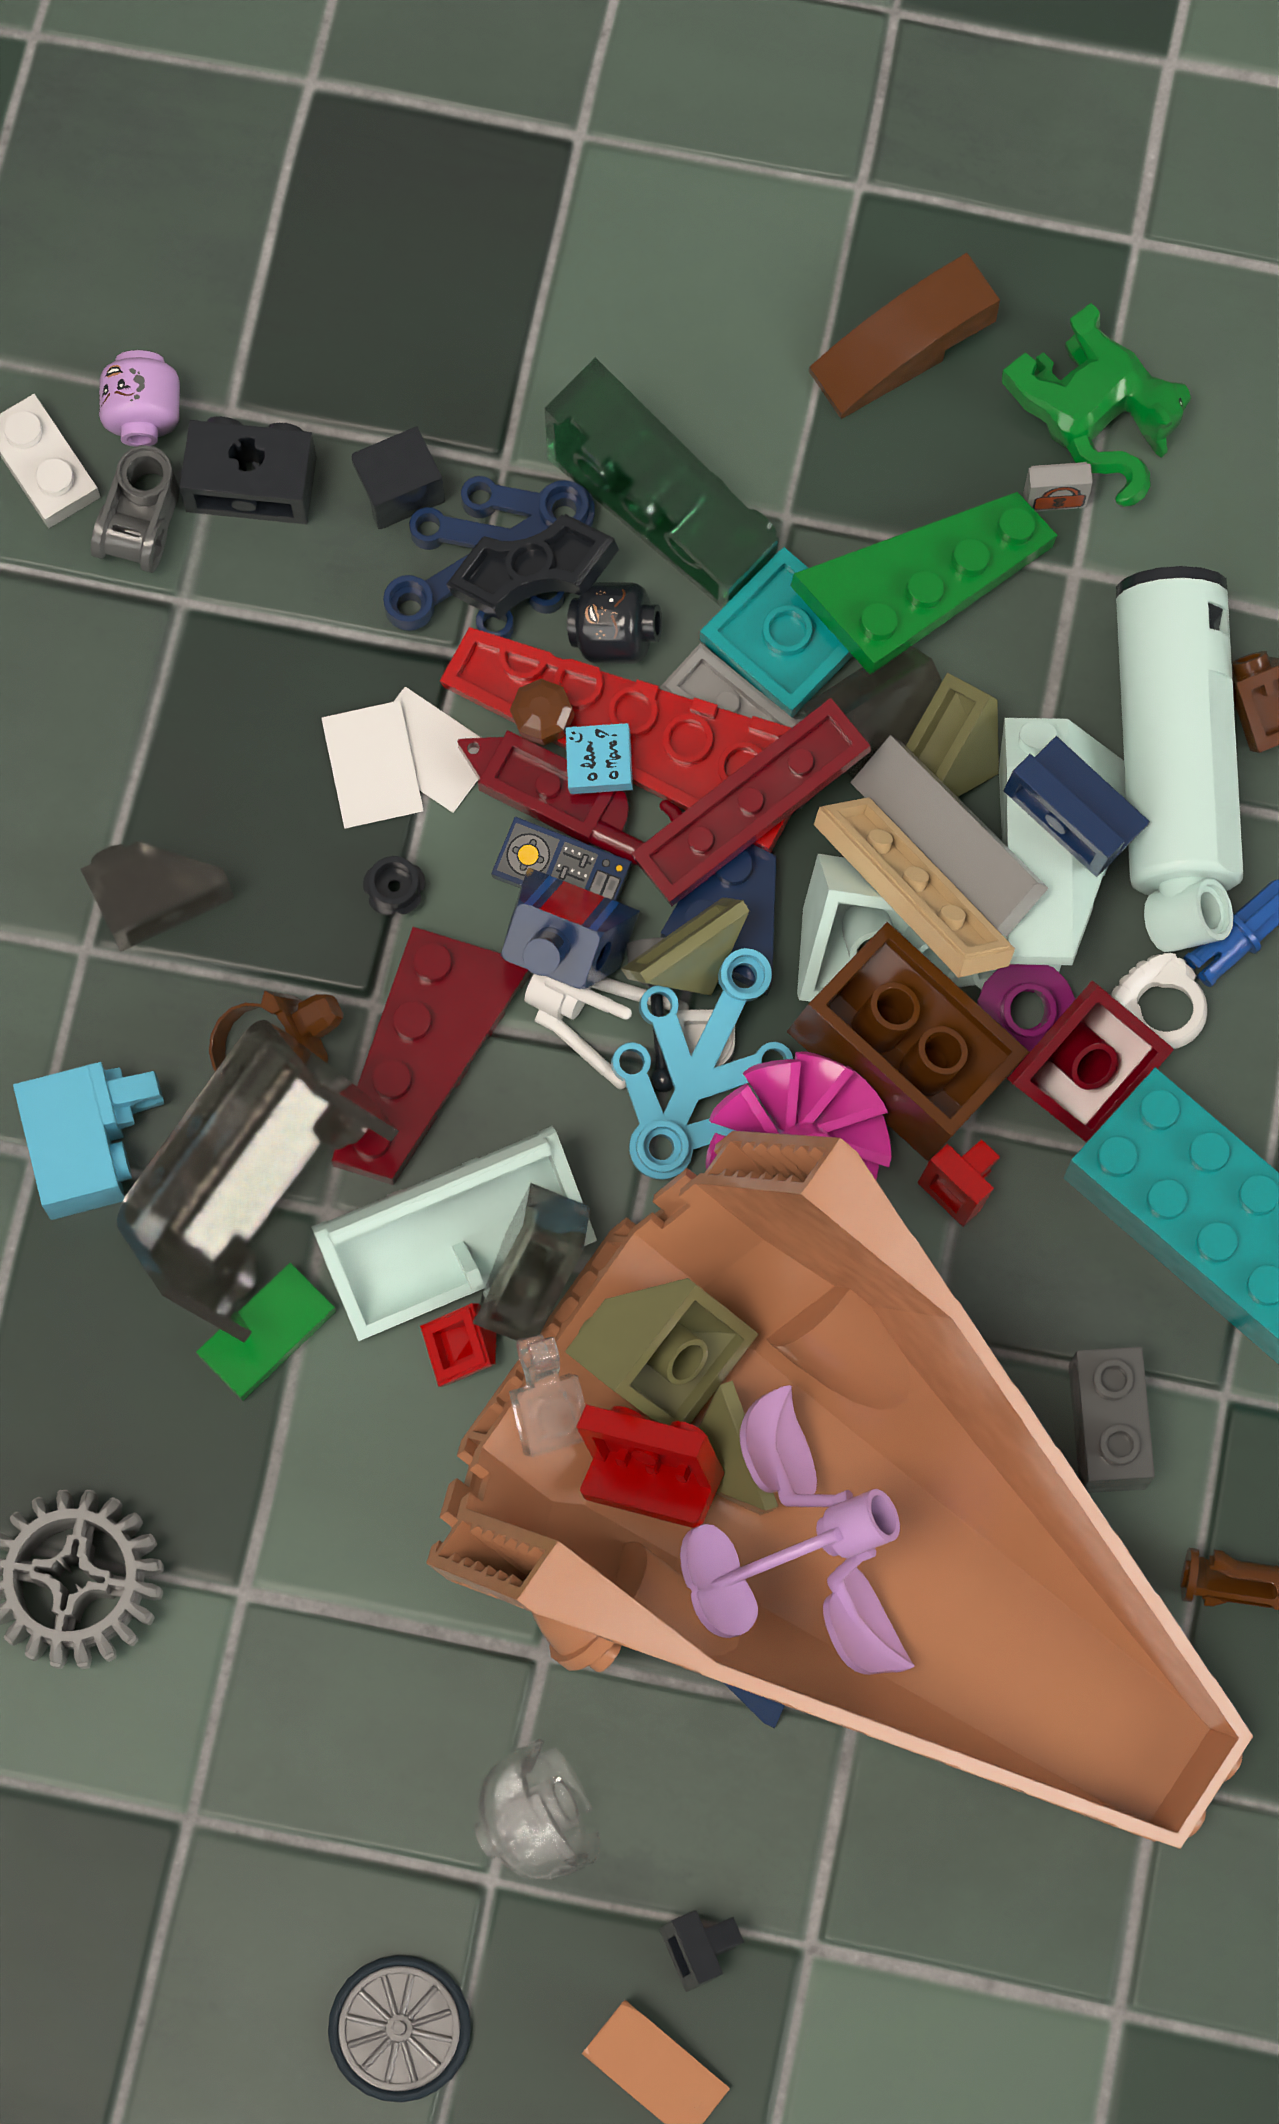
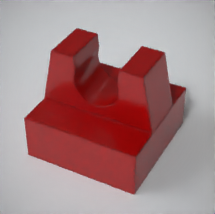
M982 1139L962 1157L947 1143L930 1159L917 1183L964 1227L980 1212L993 1191L994 1187L985 1179L990 1175V1168L999 1160L1000 1156Z

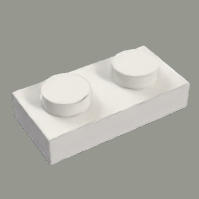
M35 394L0 413V456L48 529L101 498L97 486Z

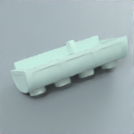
M552 1126L528 1138L480 1158L476 1157L462 1163L461 1166L406 1189L390 1193L387 1197L311 1227L358 1341L597 1241L559 1137Z

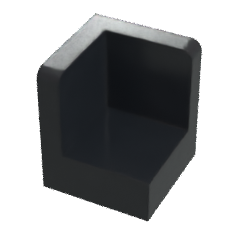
M418 426L352 454V464L370 500L373 519L378 529L386 528L412 517L421 508H433L445 502L442 476Z

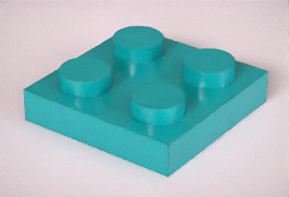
M783 547L700 630L699 640L740 676L793 718L853 655L790 586L794 573L805 570L808 567Z

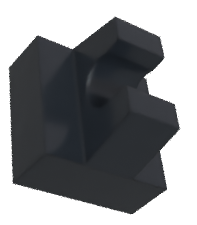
M697 1910L673 1919L659 1929L686 1992L721 1976L723 1972L716 1956L744 1943L734 1917L704 1929Z

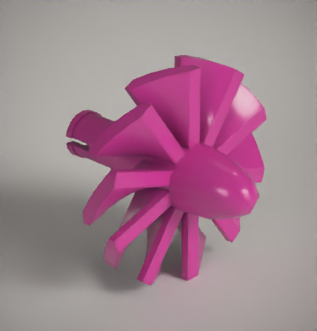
M795 1052V1059L753 1065L743 1072L746 1080L769 1115H767L746 1083L717 1104L709 1119L711 1123L735 1131L841 1138L858 1152L875 1180H877L879 1164L886 1167L890 1166L891 1145L883 1114L888 1112L883 1101L868 1082L851 1067L815 1053ZM714 1134L707 1150L706 1170L717 1156L714 1152L715 1145L725 1137L724 1135Z

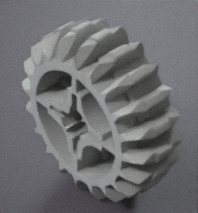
M59 1490L56 1497L58 1510L51 1512L46 1502L41 1497H37L32 1500V1508L38 1517L37 1519L29 1523L23 1515L15 1512L10 1516V1521L20 1531L18 1536L13 1540L7 1535L0 1533V1548L8 1552L6 1559H0V1575L3 1576V1580L0 1581V1599H6L4 1603L0 1604V1624L16 1619L4 1635L5 1640L12 1646L21 1643L31 1635L25 1650V1656L29 1659L37 1661L50 1645V1665L54 1668L62 1669L67 1662L69 1650L74 1649V1658L77 1666L81 1669H88L92 1662L91 1647L97 1646L103 1658L110 1662L117 1657L116 1650L110 1639L119 1635L129 1646H134L138 1642L137 1635L127 1627L133 1617L142 1624L151 1625L153 1623L154 1615L139 1604L142 1598L153 1601L162 1599L163 1590L153 1583L144 1582V1578L159 1575L164 1571V1565L159 1559H141L142 1556L148 1554L157 1546V1541L152 1534L141 1535L131 1539L140 1530L143 1520L137 1513H132L117 1523L123 1506L118 1499L110 1498L100 1512L97 1513L98 1495L93 1490H85L81 1496L78 1509H74V1501L68 1490ZM73 1529V1534L67 1535L64 1548L57 1556L51 1559H33L32 1562L29 1561L34 1551L46 1539L61 1531ZM94 1530L110 1536L118 1543L125 1560L126 1577L116 1576L110 1571L96 1568L94 1563L96 1547L92 1544ZM79 1564V1568L96 1582L88 1581L83 1589L76 1584L78 1592L69 1594V1590L52 1576L61 1577L65 1570L72 1574L70 1566ZM23 1581L35 1583L39 1587L52 1591V1612L56 1614L53 1629L37 1623L30 1614L24 1599ZM115 1596L120 1597L117 1605L104 1619L88 1628L74 1631L75 1624L81 1623L83 1612L92 1601L100 1598L114 1599Z

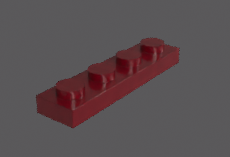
M830 698L634 850L631 855L672 907L870 753V745L833 699Z

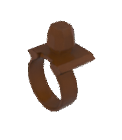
M265 990L261 1004L245 1002L231 1007L217 1020L210 1036L209 1055L213 1069L222 1082L236 1090L266 1093L280 1088L292 1077L298 1063L327 1067L328 1054L320 1038H323L338 1027L343 1019V1012L337 999L333 995L315 994L305 1000H301L294 995ZM257 1008H263L277 1016L285 1027L288 1041L285 1042L284 1059L277 1073L266 1083L249 1088L239 1082L229 1069L225 1054L226 1041L233 1024L244 1013Z

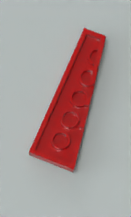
M471 627L468 628L440 679V683L444 688L513 723L515 721L510 708L520 687L539 679L562 686L575 713L570 727L628 723L631 737L633 784L664 800H669L685 811L791 729V727L756 716L750 718L718 708L717 704L695 697L694 699H689L661 690L657 685L638 679L635 682L601 671L599 667L574 659L558 658L551 652ZM566 736L552 743L566 749ZM792 813L753 844L771 853Z

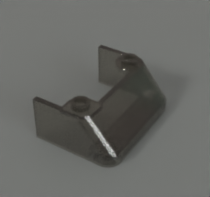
M259 1020L243 1033L129 1190L118 1212V1230L162 1296L245 1343L252 1331L233 1305L237 1299L245 1297L250 1292L257 1279L256 1254L249 1244L254 1234L321 1142L332 1149H341L348 1144H353L360 1140L368 1128L389 1141H392L399 1131L364 1091L291 1035L267 1020Z

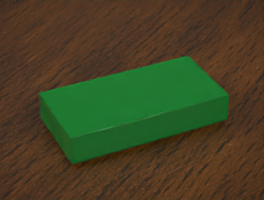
M289 1263L200 1347L196 1353L244 1401L334 1315L336 1309Z

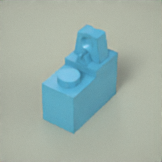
M98 1062L13 1084L41 1204L49 1218L54 1220L126 1201L121 1181L132 1179L131 1169L123 1142L112 1144L111 1141L124 1138L122 1129L135 1124L134 1113L164 1105L157 1074L151 1071L123 1077L121 1068L105 1070L102 1063Z

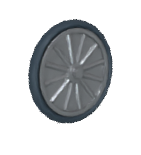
M402 1955L379 1958L362 1966L351 1975L335 1997L328 2025L331 2053L338 2069L350 2084L368 2096L382 2101L400 2103L422 2099L438 2091L449 2082L464 2061L470 2044L471 2034L468 2004L461 1989L451 1976L432 1962L418 1957Z

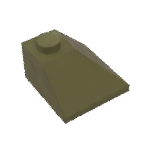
M686 1278L605 1299L593 1316L584 1322L578 1335L565 1352L610 1389L654 1421L670 1425L673 1421H682L690 1424L759 1334L693 1281Z

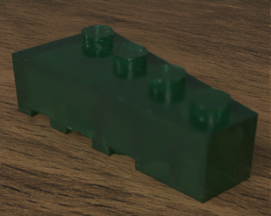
M596 357L544 408L547 459L571 480L583 486L592 498L721 608L777 554L779 538L776 536L777 532L772 523L759 511L747 508L729 490L726 484L711 472Z

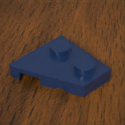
M754 844L750 845L677 903L661 931L660 938L667 937L722 897L743 900L749 909V913L731 953L744 948L756 950L766 957L773 972L776 856ZM737 966L733 969L732 978L749 987L754 984L755 976L749 967ZM771 978V982H770L769 987H768L767 990L763 993V994L766 995V996L768 995L769 991L771 990V987H772V978Z

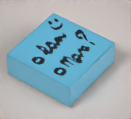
M628 723L566 727L567 773L570 794L633 790L631 737Z

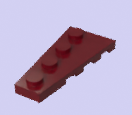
M412 927L331 1159L333 1167L394 1185L438 1118L439 1110L454 1087H458L470 1069L471 1061L488 1035H492L505 1015V1009L518 989H522L532 972L505 961L500 956L501 953Z

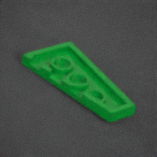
M1018 492L796 572L793 575L790 586L871 675L1050 550L1058 535Z

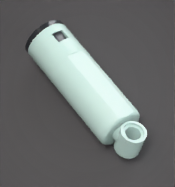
M1160 567L1141 571L1124 578L1116 586L1126 800L1150 821L1149 825L1128 845L1130 881L1134 889L1149 895L1145 903L1144 919L1150 939L1161 951L1174 952L1221 941L1229 936L1233 927V911L1226 891L1231 890L1242 881L1243 860L1227 578L1219 572L1201 567Z

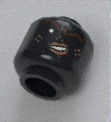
M595 582L582 596L573 598L570 601L567 614L569 642L573 648H579L582 656L592 663H638L646 656L650 642H659L661 638V608L658 604H650L646 590L637 583Z

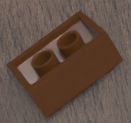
M888 922L810 1001L787 1030V1033L808 1052L830 1058L845 1066L848 1065L864 1078L876 1091L888 1113L883 1114L886 1124L926 1161H929L1029 1053L1022 1044Z

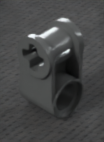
M141 445L131 448L121 457L105 505L101 508L93 529L91 539V555L93 557L104 559L107 555L126 559L140 563L141 569L153 573L158 567L166 543L167 530L178 502L180 491L169 458L162 450L154 446ZM158 474L163 477L159 485L154 489L142 491L134 488L137 480L144 475Z

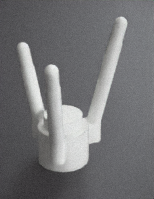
M534 974L527 987L524 1000L526 1003L539 1009L535 1022L555 1032L616 1088H626L625 1082L618 1079L613 1073L611 1064L562 1021V1018L566 1016L574 1020L586 1003L606 1013L627 1020L632 1015L630 1008L590 989H598L637 1002L640 1001L647 989L607 977L587 989H577L549 977ZM663 996L664 1009L670 1010V1002ZM650 997L648 998L647 1005H651ZM678 1000V1010H689V1005L686 1002Z

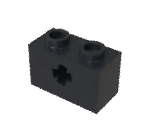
M222 416L211 417L207 421L190 420L180 481V492L186 512L307 524L317 459L312 432L303 431L300 427L293 424L280 422L272 423L268 427L242 425L241 422ZM253 462L254 470L246 471L245 464Z

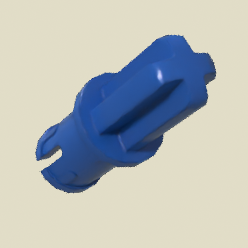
M1279 880L1271 881L1233 914V927L1228 937L1221 941L1197 946L1191 953L1188 952L1183 957L1187 961L1186 964L1193 969L1196 967L1200 968L1212 956L1214 957V960L1196 975L1198 980L1204 985L1212 987L1217 979L1248 952L1258 953L1261 950L1260 941L1279 926Z

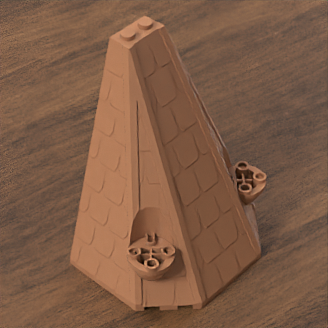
M744 1131L730 1132L715 1145L714 1152L717 1156L705 1173L696 1175L686 1168L654 1194L653 1203L661 1208L655 1214L652 1212L637 1225L626 1217L610 1230L464 1435L457 1457L469 1465L465 1482L463 1483L456 1478L449 1483L439 1517L452 1527L451 1532L443 1543L439 1540L431 1546L426 1564L451 1582L532 1612L539 1629L550 1643L551 1658L568 1671L581 1670L589 1666L596 1672H602L616 1659L621 1646H625L1154 1842L1159 1841L1181 1849L1187 1838L1194 1835L1202 1826L1206 1817V1809L1222 1784L1237 1772L1242 1762V1753L1253 1738V1735L1217 1680L1208 1671L1160 1596L1155 1593L1119 1536L1110 1527L1060 1449L1055 1446L1019 1389L1010 1380L960 1302L954 1298L919 1242L908 1230L858 1152L843 1139L837 1137ZM689 1278L759 1334L721 1384L733 1381L745 1414L750 1406L761 1396L783 1386H792L794 1412L806 1438L816 1470L817 1487L814 1494L836 1495L850 1490L853 1497L870 1490L879 1489L891 1499L899 1517V1535L896 1540L876 1547V1556L863 1561L857 1568L864 1574L872 1586L905 1651L915 1665L913 1668L903 1672L867 1675L852 1670L837 1653L825 1624L823 1603L826 1597L832 1594L827 1583L828 1576L847 1558L839 1555L831 1556L822 1547L745 1579L757 1602V1618L749 1631L736 1637L724 1638L713 1634L701 1623L692 1604V1591L687 1587L683 1577L680 1559L681 1545L687 1532L693 1528L598 1504L583 1498L580 1487L593 1458L576 1426L586 1404L611 1410L613 1406H623L638 1412L647 1420L654 1421L610 1389L565 1352L578 1335L584 1322L593 1316L605 1299ZM713 1395L690 1424L699 1427ZM773 1492L778 1507L771 1512L759 1515L715 1494L703 1525H714L728 1536L735 1547L740 1567L817 1536V1522L824 1516V1512L828 1507H786L781 1503L778 1492Z

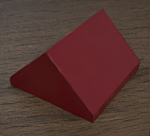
M1092 980L1007 1079L1087 1143L1155 1067L1157 1069L1173 1052L1174 1048Z

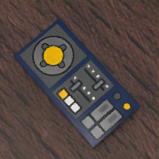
M514 817L491 875L494 879L521 889L527 869L532 868L618 902L632 868V863L624 858L521 818Z

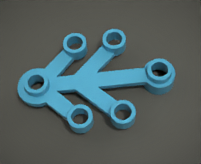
M748 948L739 949L732 952L723 961L718 973L719 984L723 991L692 1055H690L676 1014L679 1008V1001L675 992L668 987L657 985L649 988L642 995L639 1001L640 1015L647 1023L653 1025L675 1089L663 1113L647 1074L651 1066V1057L647 1049L641 1044L630 1042L621 1045L613 1054L611 1059L612 1071L618 1079L625 1082L639 1125L630 1137L629 1154L634 1166L643 1175L658 1180L675 1177L688 1166L693 1150L709 1145L715 1133L727 1136L730 1132L735 1131L711 1123L709 1119L687 1125L698 1100L734 1089L746 1083L748 1084L743 1072L753 1065L762 1063V1056L766 1051H777L784 1060L793 1059L792 1053L787 1046L779 1042H769L761 1046L754 1055L715 1067L746 1001L757 999L770 985L772 978L771 966L766 957L760 952ZM747 966L753 971L755 981L751 987L740 988L733 982L732 972L735 967ZM661 994L669 1000L670 1011L666 1016L656 1017L649 1012L647 1002L650 996ZM626 1051L638 1053L643 1061L641 1071L636 1074L624 1072L619 1063L621 1054ZM663 1136L671 1142L672 1153L669 1158L659 1160L651 1155L649 1143L653 1137Z

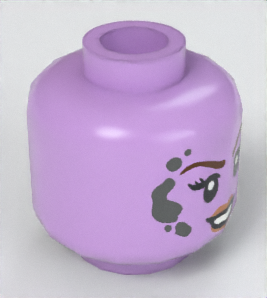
M134 350L117 355L115 361L107 365L100 375L99 416L104 428L115 435L121 436L122 443L133 447L141 445L152 446L158 442V437L164 436L175 429L179 422L180 381L174 368L164 363L162 356L150 351Z

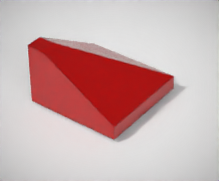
M471 1303L420 1326L438 1387L447 1386L496 1364L497 1313L494 1304Z

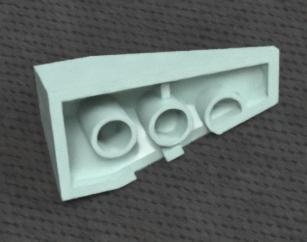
M1004 719L999 760L1002 842L1048 887L1047 891L1007 936V940L1015 948L1010 964L1073 965L1093 910L1097 891L1107 871L1106 868L1098 877L1093 875L1003 791L1012 771L1030 753L1035 757L1057 736L1126 799L1124 760L1069 719Z
M825 854L817 855L803 907L797 989L799 1000L810 1002L886 922L892 925L958 987L976 985L982 990L984 983L997 970L958 978L845 857ZM1049 965L1058 972L1060 971L1061 965Z

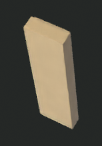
M870 797L819 807L814 826L958 978L1009 966L1015 948Z

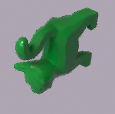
M1090 303L1070 318V325L1075 334L1065 342V348L1071 360L1078 367L1062 380H1059L1052 373L1054 362L1044 352L1037 356L1036 360L1027 353H1024L1003 369L1002 384L1015 397L1024 410L1046 422L1052 440L1069 450L1075 463L1087 462V464H1091V473L1123 474L1126 477V484L1118 492L1115 500L1121 507L1132 506L1142 500L1150 489V471L1142 459L1125 451L1099 452L1095 449L1092 441L1113 419L1126 411L1130 413L1156 455L1162 458L1168 451L1166 438L1180 424L1184 409L1189 403L1191 395L1189 389L1183 383L1168 382L1152 377L1134 352L1107 337L1099 329L1100 312L1097 307Z

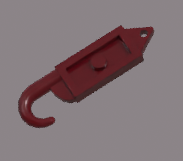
M507 730L504 737L458 739L459 750L479 779V791L587 845L592 843L618 857L631 861L634 865H638L631 853L645 842L624 832L628 820L629 806L623 791L570 794L568 789L567 759ZM474 747L479 749L478 753L471 754L470 752H468L471 748ZM662 800L659 804L660 809L669 817L671 822L682 814L680 808L669 800Z

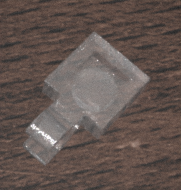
M542 1334L516 1341L517 1352L527 1386L511 1390L509 1395L523 1454L535 1457L584 1442L576 1428L585 1408L579 1377L571 1373L559 1376L560 1357L554 1337L544 1339Z

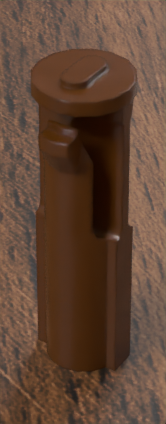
M1188 1548L1180 1579L1182 1601L1192 1602L1194 1595L1202 1596L1204 1606L1213 1607L1226 1602L1279 1610V1566L1235 1560L1224 1551L1215 1549L1213 1556L1209 1555V1559H1205L1204 1557H1199V1549Z

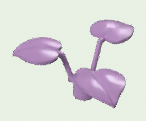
M783 1386L761 1396L746 1412L740 1428L741 1450L753 1480L765 1492H778L781 1503L786 1507L828 1508L825 1510L824 1516L817 1522V1536L740 1567L734 1545L723 1531L709 1524L700 1525L688 1531L682 1541L680 1559L685 1583L692 1591L691 1600L696 1615L701 1623L717 1636L732 1638L742 1635L754 1625L758 1615L756 1599L745 1579L823 1547L831 1556L839 1555L847 1558L828 1576L827 1583L832 1594L827 1596L823 1603L825 1624L830 1639L841 1659L855 1672L867 1675L903 1672L913 1668L915 1665L905 1651L872 1586L864 1574L857 1568L863 1561L876 1556V1547L897 1539L900 1532V1522L893 1502L887 1494L879 1489H873L853 1497L850 1490L836 1495L814 1494L817 1487L816 1470L806 1438L794 1412L792 1386Z

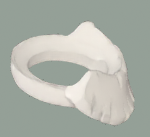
M1163 953L1162 955H1153L1147 961H1139L1136 967L1129 970L1128 975H1124L1119 980V985L1113 989L1111 995L1170 1046L1177 1049L1192 1042L1202 1031L1207 1018V1002L1203 990L1194 981L1196 977L1194 969L1186 964L1187 961L1177 958L1174 953ZM1155 986L1175 988L1184 992L1193 1004L1191 1019L1182 1028L1170 1032L1158 1031L1150 1027L1143 1019L1141 1008L1137 1004L1143 993Z

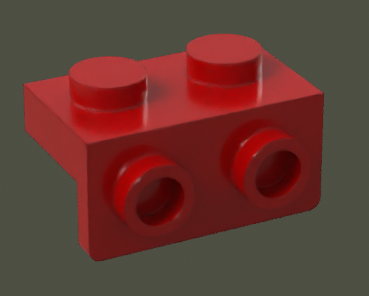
M586 1404L576 1426L593 1458L580 1487L583 1498L587 1501L690 1528L703 1525L725 1473L707 1435L698 1427L686 1422L673 1421L670 1425L647 1420L638 1412L623 1406H613L611 1410Z

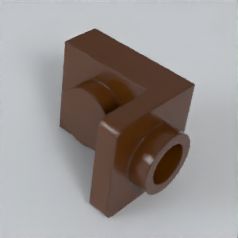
M1267 651L1255 652L1240 657L1231 663L1233 669V699L1250 751L1260 753L1279 745V658L1268 657Z

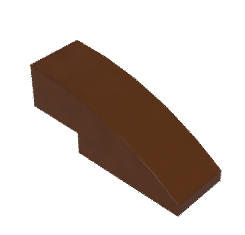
M965 253L933 272L868 317L809 367V373L836 413L843 419L941 363L944 359L945 350L996 322L1000 299L969 254Z

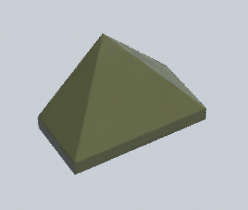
M947 673L906 747L957 797L999 774L998 700Z
M722 897L621 969L627 979L712 996L718 982L719 969L723 961L730 955L747 918L749 909L743 900Z
M729 1381L721 1384L715 1391L698 1428L707 1435L725 1472L716 1495L754 1513L763 1515L776 1509L778 1504L774 1493L765 1492L757 1486L746 1466L740 1445V1428L745 1413L734 1383Z

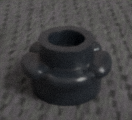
M389 856L376 862L367 871L363 881L364 892L370 896L369 905L376 912L386 916L392 915L393 912L405 915L414 911L421 903L420 892L425 889L426 885L421 869L400 856ZM398 882L401 887L398 891L392 892L388 888L390 883Z

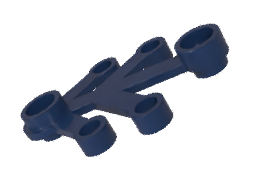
M475 476L468 479L461 489L462 506L468 515L474 518H486L492 515L495 510H500L528 518L512 528H504L443 516L439 510L426 507L417 510L412 515L409 527L412 541L421 549H436L443 543L474 548L484 536L500 541H515L541 533L557 520L553 513L562 506L572 508L575 511L573 518L592 526L595 517V506L590 493L583 486L572 481L561 480L547 485L540 493L495 485L487 477ZM477 490L486 491L491 495L490 499L483 504L472 503L469 500V496ZM428 521L434 522L439 526V530L430 536L422 535L417 531L422 523ZM468 555L425 581L412 575L400 576L391 581L386 587L383 596L385 613L388 620L395 627L407 631L417 630L425 626L433 616L434 606L452 595L446 584ZM558 591L557 595L550 600L540 599L536 595L528 599L534 610L539 613L550 614L562 607L565 601V592ZM406 601H415L421 606L420 610L411 616L400 613L398 609ZM479 610L476 616V627L478 630L506 639L511 638L514 626L510 610L502 617L506 622L505 627L498 632L488 631L483 626L485 621L493 616Z

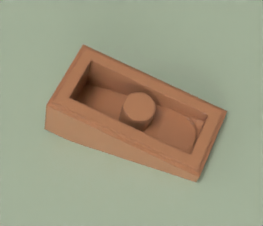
M626 2000L621 2003L582 2053L584 2057L664 2124H703L730 2090L726 2084Z

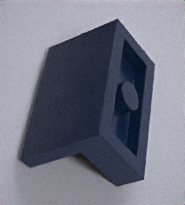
M1057 736L1035 757L1030 753L1012 771L1003 790L1096 877L1150 823L1146 817Z

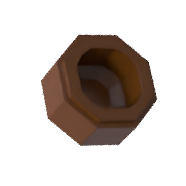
M543 679L520 687L510 708L521 737L543 746L565 737L566 727H570L575 715L564 688Z

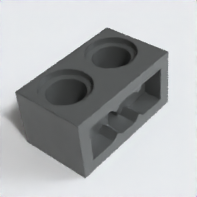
M1142 1347L1076 1351L1068 1367L1079 1480L1088 1493L1145 1490L1155 1478Z

